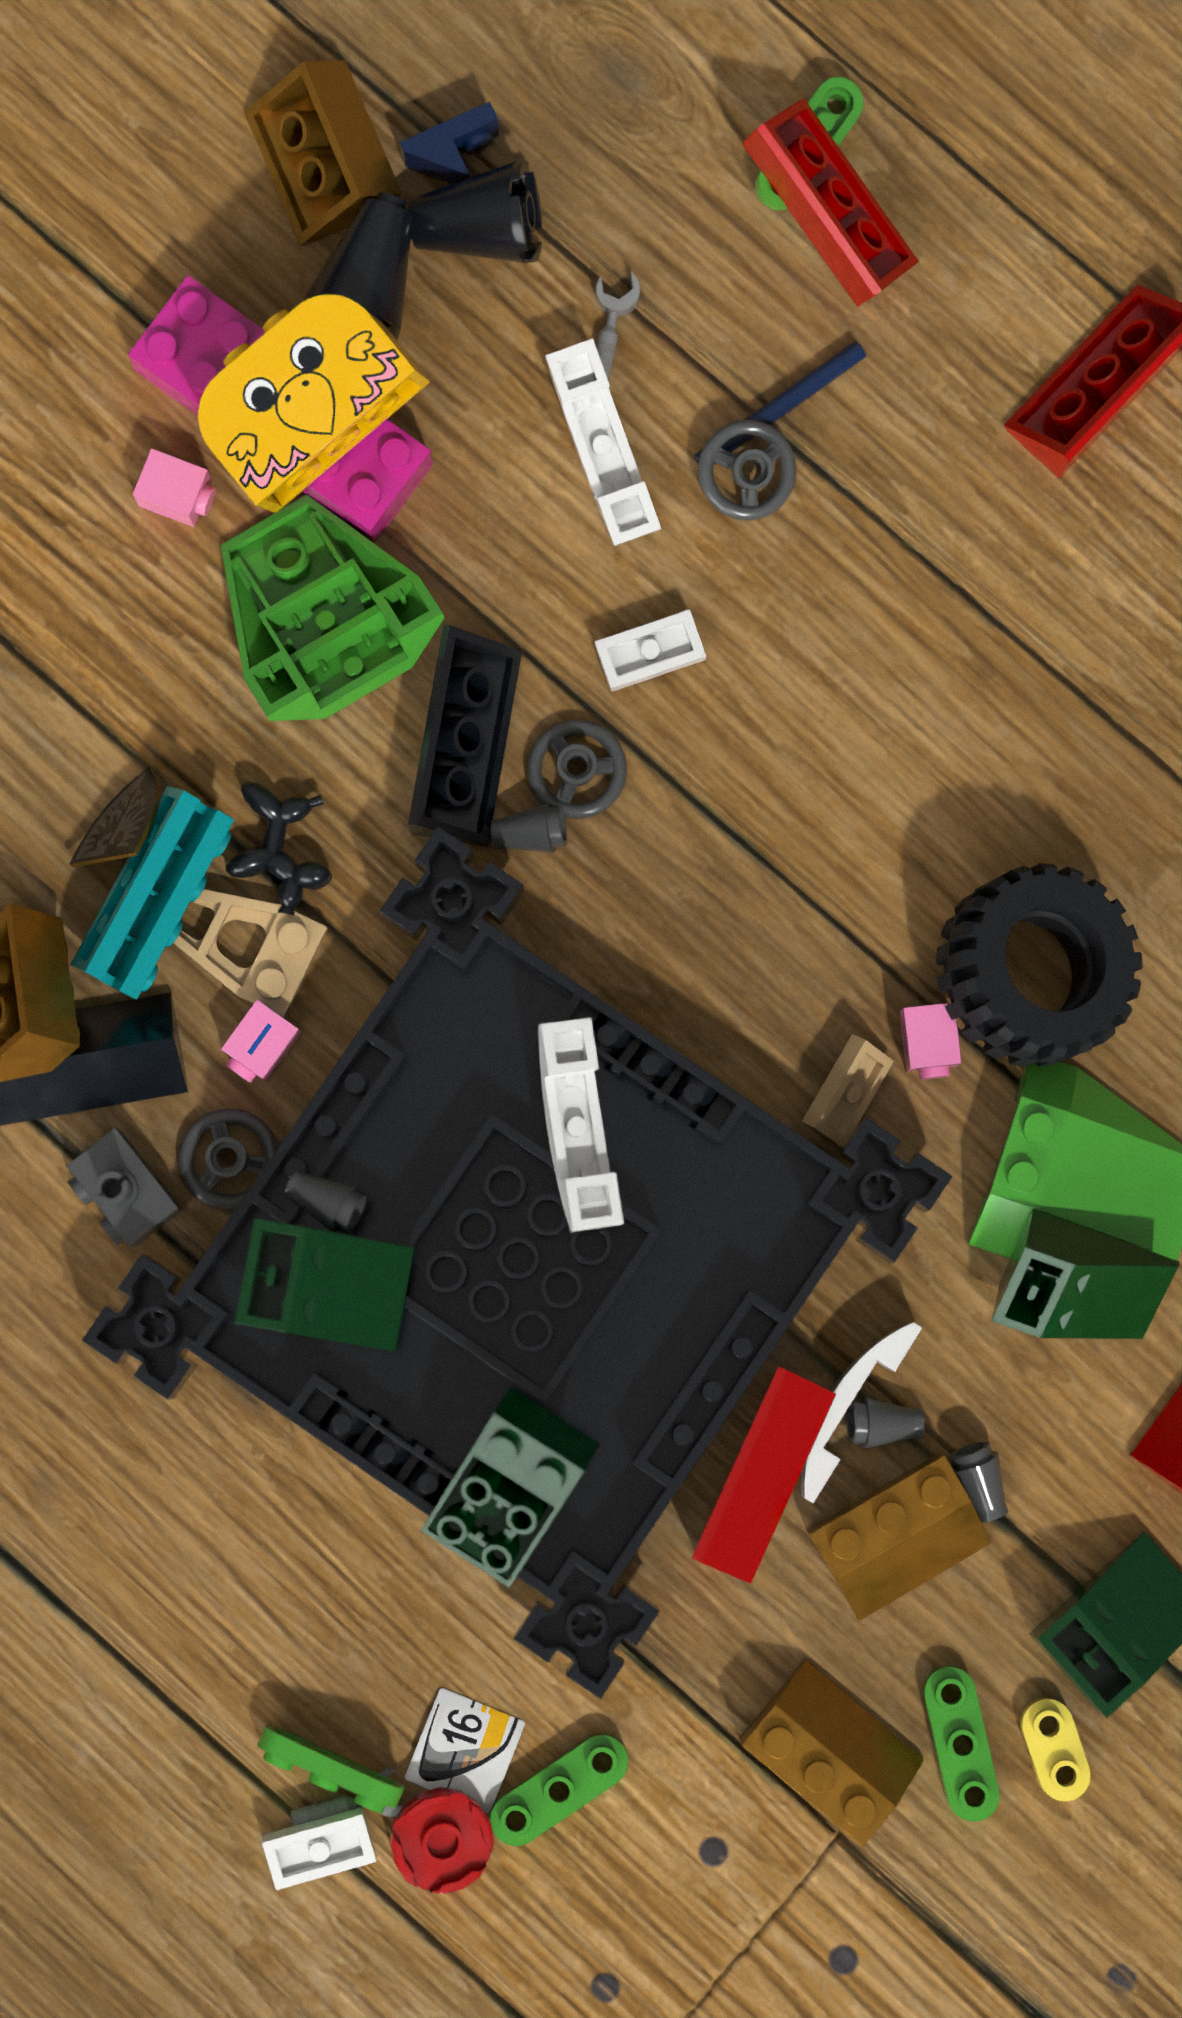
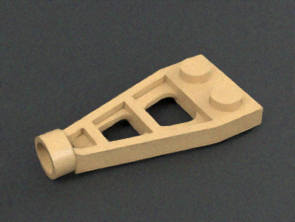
M204 889L201 895L192 902L210 908L214 912L215 916L204 938L197 940L181 931L173 944L237 997L251 1004L258 1000L285 1019L328 931V927L298 912H295V915L278 913L282 906L279 904ZM233 920L258 924L266 933V938L254 963L247 968L236 966L217 947V938L223 926Z

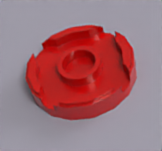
M439 1787L420 1792L402 1806L393 1820L389 1841L395 1866L407 1882L415 1887L418 1886L422 1889L430 1890L431 1893L446 1894L462 1890L480 1878L487 1867L486 1863L493 1851L494 1836L490 1819L476 1799L461 1790Z

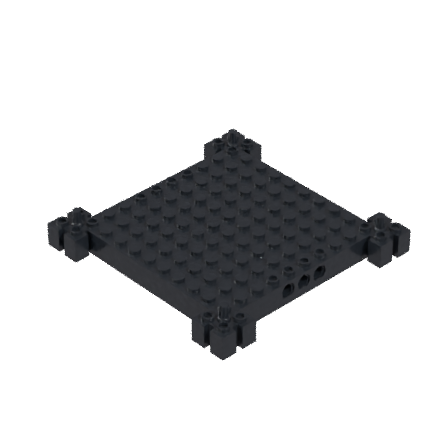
M437 827L415 859L417 869L422 871L424 875L416 886L402 878L379 911L384 920L413 940L417 941L424 929L428 931L180 1291L178 1293L174 1292L183 1278L151 1256L141 1254L118 1287L119 1290L130 1297L121 1311L114 1306H105L82 1341L115 1364H124L129 1355L136 1358L142 1364L133 1376L167 1400L175 1399L198 1364L186 1357L188 1351L192 1352L428 1516L433 1512L511 1387L600 1443L584 1473L517 1575L519 1579L550 1599L554 1604L549 1608L537 1600L514 1634V1640L547 1663H549L557 1650L567 1656L572 1661L566 1669V1676L601 1699L624 1665V1659L614 1652L622 1638L637 1646L660 1612L657 1605L625 1583L616 1596L609 1591L856 1225L862 1226L863 1230L855 1241L889 1264L894 1263L918 1229V1227L905 1219L911 1209L916 1207L923 1213L930 1211L953 1176L920 1153L913 1155L908 1163L893 1155L901 1141L867 1117L861 1121L839 1154V1156L851 1163L849 1168L486 922L489 917L498 924H503L523 895V884L490 861L481 874L469 866L474 859L472 849L440 827ZM591 1018L599 1069L594 1073L610 1173L616 1172L624 1224L571 1232L557 1184L547 1131L540 1073L538 1026L544 1023ZM301 1170L310 1175L356 1185L358 1192L367 1197L364 1211L355 1228L349 1234L338 1230L336 1233L414 1248L396 1352L235 1324L254 1218L332 1232L295 1202L284 1197L287 1184L295 1171Z

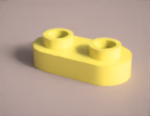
M1040 1697L1034 1699L1025 1706L1021 1713L1020 1729L1038 1783L1050 1797L1056 1800L1071 1801L1077 1799L1088 1788L1091 1773L1073 1717L1069 1709L1054 1698ZM1046 1716H1053L1057 1721L1056 1730L1048 1735L1042 1734L1039 1729L1040 1721ZM1062 1766H1070L1074 1772L1073 1779L1067 1784H1060L1056 1780V1772Z

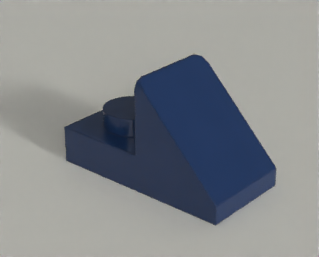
M490 101L399 142L401 159L405 167L449 184L470 178L460 153L464 151L468 154L478 153L489 147L494 142L493 138L499 136L498 117Z

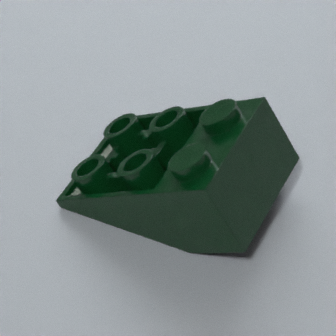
M1033 1209L1000 1280L992 1321L1038 1338L1143 1339L1179 1267V1261Z
M254 1218L235 1324L396 1352L414 1248Z
M511 1387L424 1524L421 1532L510 1588L584 1473L600 1443Z
M1143 1531L1029 1634L1094 1709L1105 1718H1108L1137 1692L1182 1644V1574Z

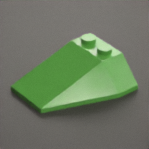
M307 494L221 544L244 680L269 721L326 719L411 669L445 618L443 612L417 574Z
M1063 1062L1039 1067L1035 1063L1025 1066L1014 1101H1017L1016 1108L988 1195L982 1198L968 1245L1011 1258L1034 1209L1162 1256L1178 1260L1182 1248V1144L1078 1067Z

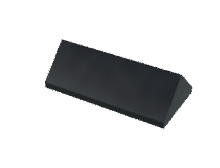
M443 625L408 821L412 835L430 838L437 827H440L464 844L488 847L491 820L495 810L521 662V650L452 625Z
M172 993L75 1009L77 1026L80 1030V1046L51 1072L0 1082V1126L188 1093Z

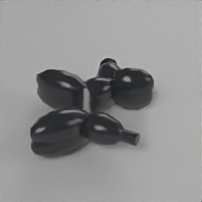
M245 782L241 787L245 802L255 813L268 820L263 847L245 850L234 856L226 865V872L232 877L246 878L258 875L269 869L270 873L282 880L277 892L278 901L282 905L278 913L295 915L294 907L299 905L302 900L303 888L310 890L321 889L332 880V873L324 864L320 862H305L297 865L290 855L282 851L287 824L301 821L310 813L312 808L323 805L321 795L310 799L290 797L280 803L269 789L258 783Z

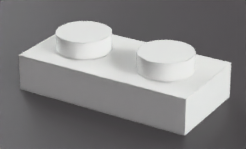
M690 609L595 641V648L611 692L706 660V654Z
M363 1807L262 1835V1845L276 1890L376 1862V1852Z

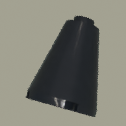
M515 161L411 198L408 209L405 210L414 216L411 239L415 248L521 263L539 260L542 242H533V231L537 227H542V215L534 173H524L529 165L528 161Z
M379 192L377 199L366 198L307 292L304 301L319 295H339L349 298L380 320L397 340L402 325L414 217L413 214L405 210L407 202L384 192Z

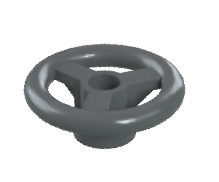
M757 420L734 421L718 429L703 447L698 465L699 482L707 500L722 514L744 521L761 519L778 510L791 494L796 479L794 453L785 437L774 427ZM740 435L758 436L770 443L762 451L749 449L742 451L738 455H734L721 448L727 441ZM780 458L782 473L779 485L768 499L758 504L757 489L765 487L770 482L774 471L773 462ZM748 460L756 466V474L751 480L745 478L742 473V466ZM714 463L731 471L733 480L740 486L741 505L728 500L717 488L713 476Z
M567 720L548 728L533 744L527 760V778L534 796L541 804L549 803L550 807L562 806L565 818L583 819L602 813L617 800L624 788L627 777L626 757L618 740L603 726L586 720ZM575 734L589 736L602 744L610 757L596 759L594 752L589 747L582 744L569 745L564 737ZM549 747L558 756L557 772L562 779V784L556 797L548 790L542 776V762ZM573 760H580L585 763L587 769L581 775H572L567 769L568 764ZM612 774L607 788L599 797L587 803L571 804L578 786L589 783L595 775Z
M233 1108L215 1110L196 1120L185 1133L178 1154L180 1175L190 1193L202 1203L217 1209L233 1210L238 1207L249 1189L231 1195L220 1194L212 1191V1189L222 1178L236 1177L243 1170L260 1174L278 1149V1144L270 1128L252 1113ZM226 1124L241 1125L252 1131L263 1147L264 1158L248 1155L243 1144L230 1137ZM211 1129L214 1141L208 1146L205 1155L206 1164L209 1169L199 1179L194 1168V1151L199 1139ZM227 1149L234 1150L237 1155L236 1163L230 1168H223L219 1162L220 1154Z

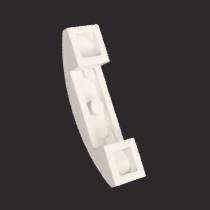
M593 338L546 355L548 368L572 440L613 546L661 530L644 481L642 482L609 390L610 385Z
M591 1018L540 1024L538 1026L539 1059L545 1118L555 1175L570 1231L575 1232L622 1225L624 1221L616 1172L610 1173L594 1073L599 1069L592 1020Z
M910 1322L894 1329L868 1347L840 1376L831 1389V1392L836 1393L834 1401L802 1469V1497L814 1503L841 1460L823 1448L876 1362L886 1369L895 1372L922 1327L914 1322Z

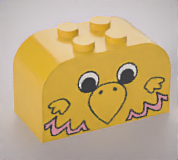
M319 295L300 303L291 312L283 309L276 313L264 324L262 329L265 334L251 346L244 343L228 354L223 361L226 367L210 381L200 400L198 410L199 427L207 446L253 503L274 513L280 511L430 383V380L386 326L361 305L343 296Z

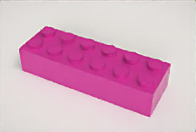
M188 275L130 350L128 357L137 373L198 416L203 392L210 381L226 367L223 363L224 359L235 348L244 343L251 346L265 332L257 324ZM387 419L302 492L375 543L432 468L431 450Z

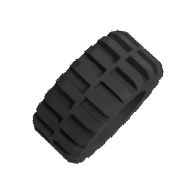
M1039 863L1031 868L1025 865L1010 870L975 889L974 893L963 898L954 908L956 916L946 920L941 935L948 942L937 947L936 963L944 965V974L936 977L939 992H948L952 1004L945 1006V1009L951 1020L959 1017L965 1025L961 1033L971 1043L982 1040L985 1043L982 1049L987 1055L995 1059L1008 1055L1007 1060L1009 1063L1019 1066H1027L1035 1063L1038 1067L1055 1064L1105 1043L1115 1035V1027L1124 1024L1130 1016L1132 1007L1126 1002L1138 998L1141 981L1134 979V973L1143 969L1142 953L1134 952L1132 941L1139 938L1134 924L1127 927L1121 916L1126 912V909L1118 899L1110 902L1104 896L1107 887L1095 878L1085 883L1082 881L1084 876L1082 871L1071 867L1058 871L1055 864ZM1019 921L1031 922L1048 930L1058 939L1069 958L1072 973L1071 988L1065 1004L1057 1011L1047 1010L1031 1003L1018 991L1010 978L1005 959L1006 942L1013 925Z

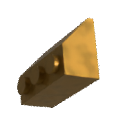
M345 60L301 62L244 111L300 245H308L347 229L366 198L377 199L379 192L388 193L396 197L402 195Z
M9 904L0 913V1082L51 1072L80 1046V1030L77 1026L73 999L74 987L70 978L67 957L68 945L65 941L62 918L14 904Z
M941 1454L933 1456L807 1530L808 1535L858 1621L991 1544L969 1496L945 1455Z
M805 1659L739 1738L741 1745L862 1847L866 1845L896 1808L924 1761L920 1755Z

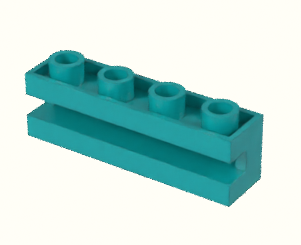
M167 786L159 800L156 817L138 855L128 857L70 965L137 1000L141 991L145 992L154 982L158 973V965L156 963L165 947L171 946L178 938L183 925L180 919L188 904L194 902L203 892L207 882L205 873L213 858L219 857L228 846L231 838V831L229 829L235 819L217 809L206 806L200 802V799L182 789Z

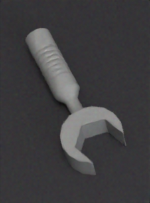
M632 272L630 276L632 290L620 299L603 292L601 276L596 283L597 303L608 314L606 325L599 331L596 349L608 381L618 340V334L615 329L617 317L632 312L640 299V284L638 278Z
M397 1767L386 1768L379 1773L388 1777L397 1770ZM416 1793L402 1804L398 1803L396 1808L386 1806L384 1812L380 1814L388 1817L397 1816L402 1806L412 1799ZM343 1795L322 1801L321 1803L291 1810L293 1825L296 1826L361 1806L354 1802L355 1797Z

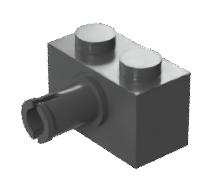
M117 1128L112 1129L67 1165V1168L74 1175L68 1181V1184L85 1205L92 1201L96 1203L105 1215L99 1223L117 1245L125 1240L128 1246L136 1248L183 1211L179 1203L128 1138Z

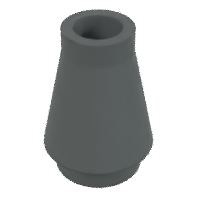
M545 803L501 819H492L491 835L494 848L496 850L507 848L554 853L556 847L566 846L567 826L562 806L550 807L549 803Z
M301 1170L295 1171L284 1194L286 1199L295 1202L333 1233L341 1230L349 1234L360 1220L367 1200L365 1195L358 1192L356 1185L310 1175Z
M863 1397L860 1402H852L847 1409V1437L851 1444H860L863 1449L908 1439H922L925 1430L924 1412L922 1408H909Z
M986 1441L970 1444L953 1452L950 1455L953 1462L952 1469L969 1496L981 1522L993 1521L1006 1515L1009 1511L1004 1497L998 1452L992 1451L989 1442Z

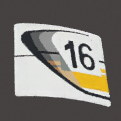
M441 1688L405 1774V1779L429 1790L439 1787L461 1790L476 1799L485 1813H489L519 1742L525 1722Z

